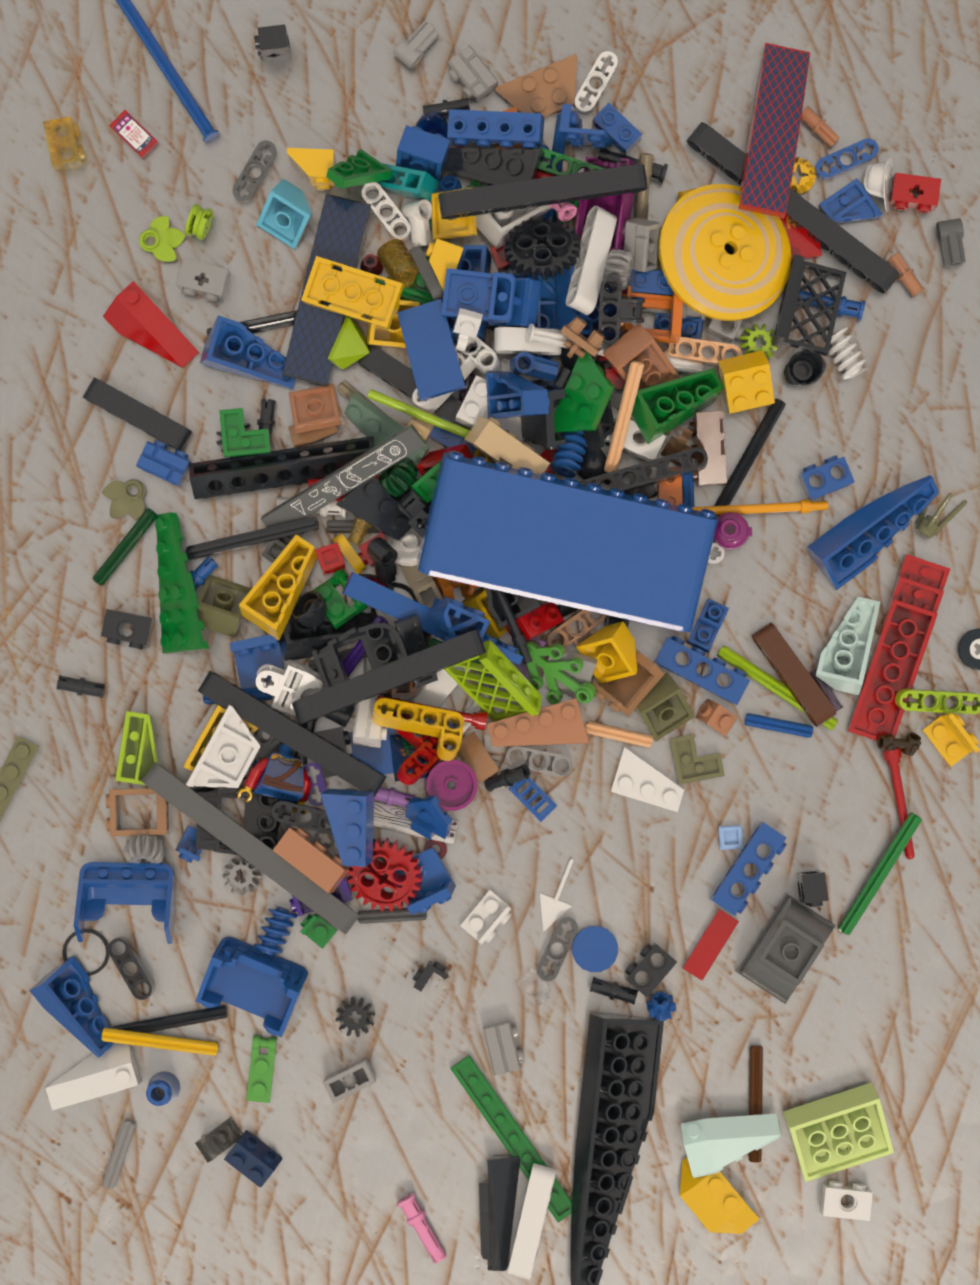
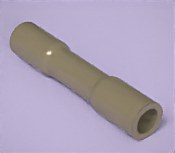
M640 153L639 164L645 165L648 189L637 192L634 218L648 219V197L653 154Z

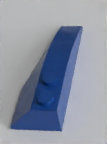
M929 475L883 495L843 519L807 546L814 562L836 590L870 566L878 558L876 554L884 546L887 548L893 542L891 538L900 529L904 531L907 528L910 518L914 514L919 515L939 494L934 478Z

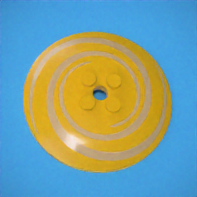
M710 184L685 194L670 209L660 230L659 259L668 284L674 293L691 309L716 320H744L767 309L784 290L791 268L790 242L779 217L738 209L741 187L729 184ZM725 244L733 246V255L725 251Z

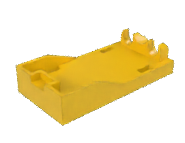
M316 256L301 301L326 311L389 329L394 315L398 312L404 284ZM333 267L342 269V272L334 270ZM376 279L385 281V286L375 283ZM321 301L331 303V305L329 304V307L322 305ZM364 314H365V315L374 317V319L372 318V320H369V319H365V318H363V317H364Z

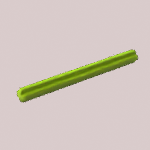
M727 646L720 648L717 654L720 658L745 672L747 676L805 713L785 684ZM832 717L822 725L829 730H833L838 720Z

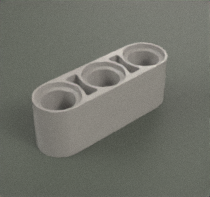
M513 746L506 753L507 762L514 767L525 764L529 770L558 776L568 775L573 768L571 759L565 755L521 746ZM515 749L520 750L523 754V759L519 763H513L509 758L510 753ZM537 754L543 755L546 759L545 765L541 768L535 767L532 763L533 757ZM559 759H565L569 764L565 772H558L556 770L555 764Z

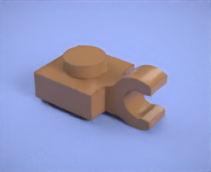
M685 427L678 439L671 436L661 455L667 456L691 449L686 443L693 432ZM673 460V461H672V462H674L675 464H677L678 466H680V462H679V461H677V460Z

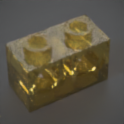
M70 116L43 121L54 170L58 172L83 166L82 159L85 158L82 144H78L77 136H81L78 123H74ZM61 128H68L66 136H58V131ZM65 151H73V155L71 158H62V155Z

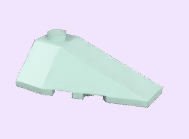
M857 597L842 623L832 635L829 643L821 652L816 676L835 690L859 695L864 680L880 601Z
M777 1113L706 1118L681 1124L684 1147L693 1178L718 1173L731 1162H738L743 1159L742 1156L749 1152L759 1150L782 1137Z

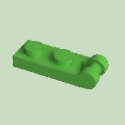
M261 1035L253 1036L246 1101L270 1103L277 1037L267 1039L261 1038ZM260 1047L268 1048V1054L259 1053Z

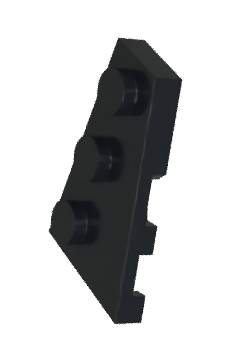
M375 477L349 491L336 504L394 540L399 541L412 528L408 524L410 521L409 517L401 512L394 499L385 491L384 487Z

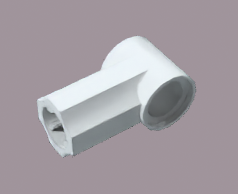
M425 199L408 202L403 206L402 214L410 224L413 248L418 245L420 247L428 246L432 242L429 219L432 217V205Z

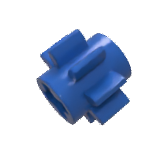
M664 992L652 994V1001L646 1002L650 1018L654 1017L659 1021L671 1019V1012H676V1003L673 1002V996H668Z

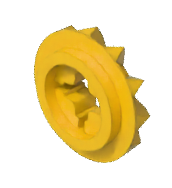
M796 157L793 173L799 167L800 174L807 176L801 177L798 185L796 178L792 176L790 188L798 194H803L814 185L816 174L814 166L811 165L808 159Z

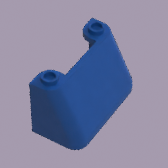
M224 937L221 939L210 960L195 1002L202 1004L206 1008L218 1007L222 1001L264 1018L263 1027L271 1035L282 1037L303 989L308 972L304 967L296 963L266 954L238 939Z

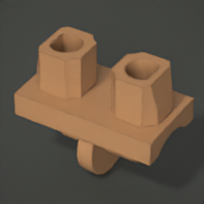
M578 316L569 324H566L560 331L575 342L573 344L567 339L563 344L570 349L567 356L571 359L576 354L583 358L586 352L579 348L581 347L595 357L601 350L600 346L605 336L599 331L594 330L589 338H586L581 332L587 323Z

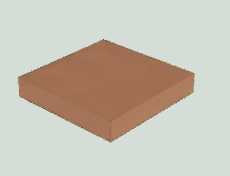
M329 384L328 387L319 386L289 392L296 434L341 425L334 384Z

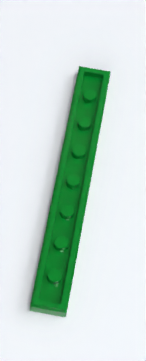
M470 1054L450 1067L509 1154L520 1157V1169L529 1181L534 1163L547 1166V1164ZM555 1177L548 1209L559 1223L571 1214L572 1200Z

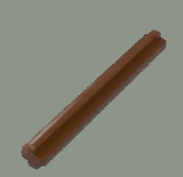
M752 1045L750 1046L749 1115H761L763 1047ZM762 1148L749 1152L750 1162L758 1163L762 1161Z

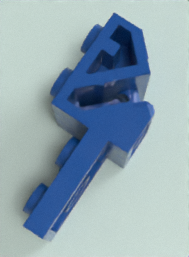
M447 268L441 316L457 318L459 309L462 308L483 314L482 321L488 322V325L528 328L530 324H534L535 327L541 282L529 278H516L515 275L494 272L492 274Z
M445 596L443 600L435 598L430 612L436 628L448 632V635L444 636V642L478 629L483 642L491 640L512 663L521 664L523 656L516 654L518 649L484 635L490 623L489 620L483 618L485 613L465 606L463 609V603Z

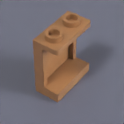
M637 649L636 675L599 685L594 681L591 682L596 688V696L603 702L607 699L609 701L607 705L617 714L622 711L629 716L665 675L655 663Z

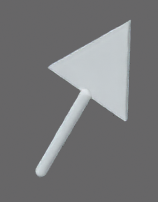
M570 858L555 897L551 898L540 893L543 932L572 907L559 901V897L573 864V858Z

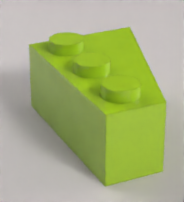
M126 711L115 781L145 785L141 782V779L154 762L158 763L150 715Z

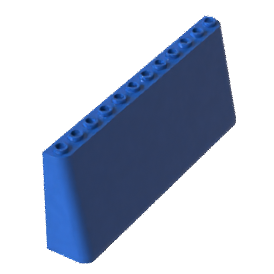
M450 451L449 454L443 452L417 556L418 571L430 576L677 631L691 632L718 523V516L715 515V512L708 509H702L701 511L693 510L691 506L686 504L675 506L671 505L669 501L659 498L653 501L647 499V496L634 493L631 496L624 494V491L617 488L605 490L595 483H588V485L579 484V481L573 478L557 479L555 475L543 472L540 475L533 473V470L525 467H519V470L509 468V464L503 462L492 464L481 457L474 456L473 459L463 457L462 453Z

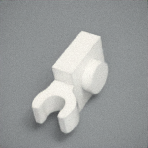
M462 308L459 309L453 332L459 333L456 350L465 352L469 336L476 338L483 314Z

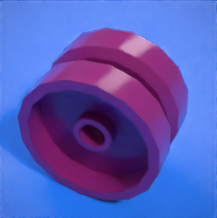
M442 760L428 770L427 778H424L426 796L435 795L440 802L439 807L446 811H457L465 808L473 801L477 792V779L474 771L467 764L459 760ZM449 781L455 782L456 784L455 787H452V790L447 788V783Z

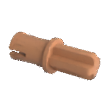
M807 106L802 111L801 119L813 130V134L816 133L825 143L832 147L838 142L839 136L825 123V119L822 120Z
M899 253L894 254L888 259V263L900 274L898 281H902L912 297L925 289L913 274L914 270L908 267Z

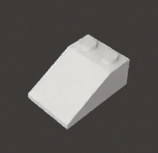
M545 205L476 215L477 228L495 249H498L505 245V239L509 238V232H514V226L521 228L522 221L529 224L530 218H533L536 222L551 207Z
M479 376L475 377L454 422L468 430L472 429L480 416L488 419L486 380ZM521 417L495 419L502 424L501 429L511 431L519 437L518 441L523 442Z

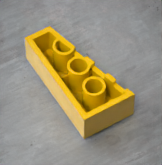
M295 535L239 604L243 617L278 641L317 560L315 547L298 535Z

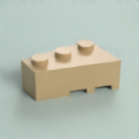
M480 416L464 439L493 462L509 464V468L519 470V467H525L533 470V473L542 475L550 464L536 454L535 449L518 441L519 437L509 430L504 431L501 429L502 424L492 417L486 419Z

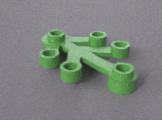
M527 641L526 645L533 660L527 664L531 677L529 682L537 691L543 686L544 680L539 676L538 665L544 671L549 688V693L547 694L549 703L553 705L558 704L563 698L556 679L575 692L579 702L589 703L596 696L594 685L589 682H584L580 685L561 671L569 670L574 674L579 673L584 667V663L580 658L547 661L542 656H550L552 659L558 660L565 653L564 647L560 644L539 647L535 642Z

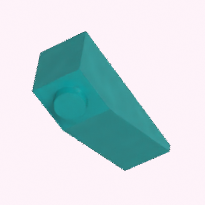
M384 164L392 170V175L388 180L377 182L383 190L414 200L425 199L431 203V194L436 192L438 180L424 171Z

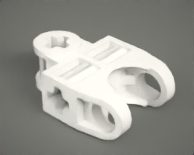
M292 660L288 661L285 670L272 664H264L257 671L256 686L260 691L273 695L271 707L296 716L292 702L303 698L302 693L306 689H315L316 687L325 689L318 672ZM268 675L272 676L269 681L264 680Z

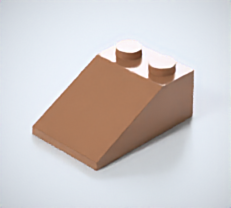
M640 323L603 352V355L625 384L631 362L638 361L644 364L638 390L680 378L654 338Z

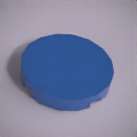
M588 926L580 930L575 936L572 944V955L575 962L583 970L602 972L610 968L615 962L618 955V943L608 929L600 926Z

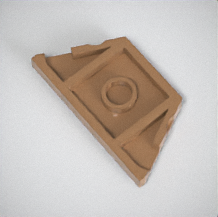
M571 55L494 88L495 93L509 102L510 106H516L517 110L521 113H541L544 118L562 111L563 104H572L574 106L577 55Z

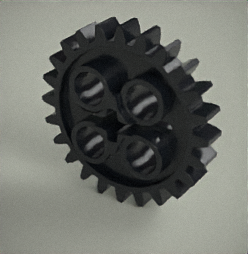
M540 216L539 221L535 222L533 218H530L529 224L522 221L521 228L514 226V232H509V238L505 239L504 251L506 262H509L510 268H515L517 274L523 271L525 278L532 274L533 280L538 275H541L542 280H545L546 275L555 278L556 272L563 275V269L571 270V264H576V258L580 257L579 235L575 234L574 227L569 228L568 222L561 225V219L552 222V217H549L547 221H544L543 217Z

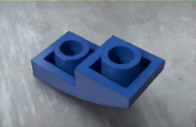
M656 313L654 329L669 331L670 314ZM691 317L682 318L680 337L701 340L704 320Z
M708 598L687 643L708 653L729 608Z

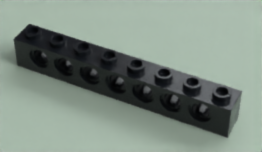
M373 436L276 450L266 454L189 463V479L194 499H207L221 495L253 492L294 484L299 485L308 483V480L323 479L375 447Z

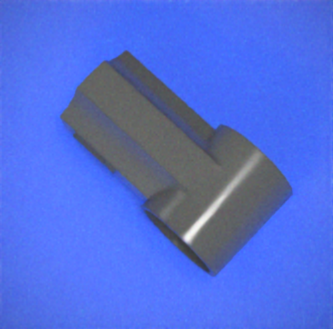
M961 218L937 222L936 233L938 241L942 245L945 267L964 264L966 259L962 241L964 229Z

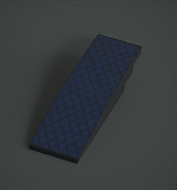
M326 193L282 374L283 377L328 387L333 363L327 358L344 323L345 315L305 304L301 299L316 256L358 269L371 204ZM333 267L334 270L342 272V269ZM321 301V304H322V305H325V306H328V307H329V304L331 305V303H328V302H325V301Z

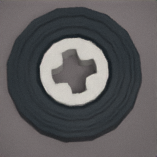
M980 628L964 634L958 645L961 661L967 667L975 670H980V653L977 655L974 653L976 651L974 645H980Z

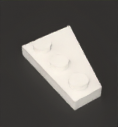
M624 747L611 792L678 812L684 789Z

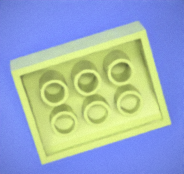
M872 1082L783 1111L787 1129L805 1182L894 1153L880 1098Z

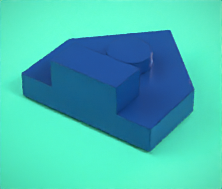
M435 795L428 796L426 799H421L420 797L412 798L407 805L405 815L406 818L412 821L410 829L431 840L434 834L446 839L450 832L452 819L448 813H443L439 807L440 802Z

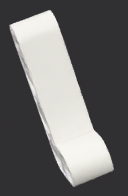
M469 336L465 352L456 350L464 380L475 368L484 375H486V372L502 370V363L496 353L478 337ZM477 347L475 351L469 352L471 348ZM493 360L492 364L485 366L488 361ZM416 388L412 399L418 409L432 414L453 392L428 399L427 401H421Z

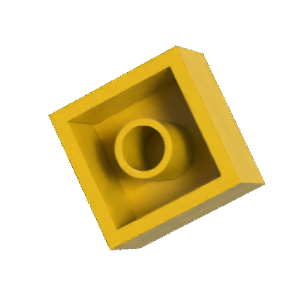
M763 350L718 361L720 380L724 386L722 390L723 400L729 414L775 403L770 364Z

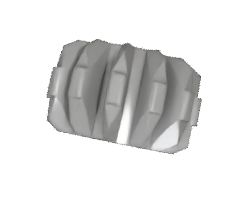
M619 249L611 250L606 260L604 276L610 273L619 275L623 283L622 290L627 288L631 279L633 266L631 253ZM611 279L605 282L606 287L614 290L618 288V283L615 280Z
M148 834L131 836L130 839L126 840L124 848L125 858L128 863H161L165 851L163 840L157 839L156 836H148Z
M241 856L239 864L235 858H232L231 863L233 867L230 865L224 866L230 872V874H222V878H230V881L226 882L224 886L229 887L233 884L232 894L240 888V896L245 895V887L250 894L253 893L254 890L251 884L259 887L260 883L254 880V878H261L262 873H255L254 870H257V868L251 867L248 861L245 864V859ZM239 869H242V872H247L246 882H243V879H237Z

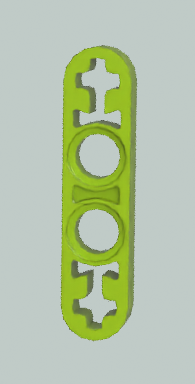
M905 688L901 689L895 697L897 706L906 711L956 714L980 713V695L974 692ZM933 695L934 704L926 707L924 704L925 697ZM909 696L917 699V702L908 701L906 704L903 702V698ZM950 696H955V706L948 708L946 700ZM974 699L977 701V705L972 707L963 704V700L971 702Z

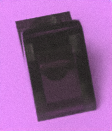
M230 1117L205 1133L195 1144L208 1163L236 1143L242 1136V1133Z

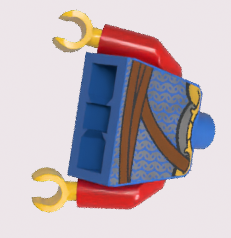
M282 744L279 745L278 754L271 753L267 758H262L251 769L244 782L246 786L239 788L237 797L240 798L241 793L246 791L248 796L245 801L249 802L252 799L251 789H254V793L304 804L308 800L311 781L306 769L303 768V761L293 758V749ZM292 807L293 813L297 809L296 807ZM303 810L300 813L305 815L307 810Z

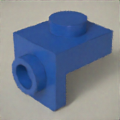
M187 825L175 850L180 852L179 858L189 863L193 859L199 862L201 858L199 856L203 849L195 848L196 829Z

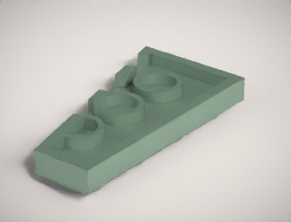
M357 393L351 396L344 411L367 437L373 436L375 446L404 429L403 426ZM427 444L405 457L406 460H409L414 465L417 472L419 470L417 465L426 456L430 448Z

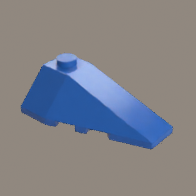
M217 316L205 341L200 359L201 364L232 374L293 389L295 379L282 376L286 361L284 355L264 343L263 339L259 336L256 337L240 322Z
M71 956L45 975L29 991L52 1017L99 1058L114 1043L105 1042L101 1039L103 1029L109 1028L105 1016L101 1015L97 1002H99L96 994L93 995L88 983L90 982L88 974L74 956Z

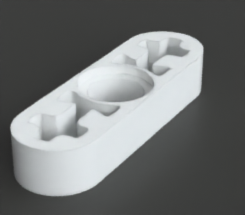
M605 51L598 56L576 95L574 106L580 114H589L593 111L612 78L618 64L617 56L614 53ZM610 58L613 66L608 65L604 74L599 72L603 68L602 60L606 61ZM593 77H598L602 80L603 85L598 89H594L590 86L589 81ZM589 92L592 94L589 98L590 106L586 105L583 108L579 100H584Z

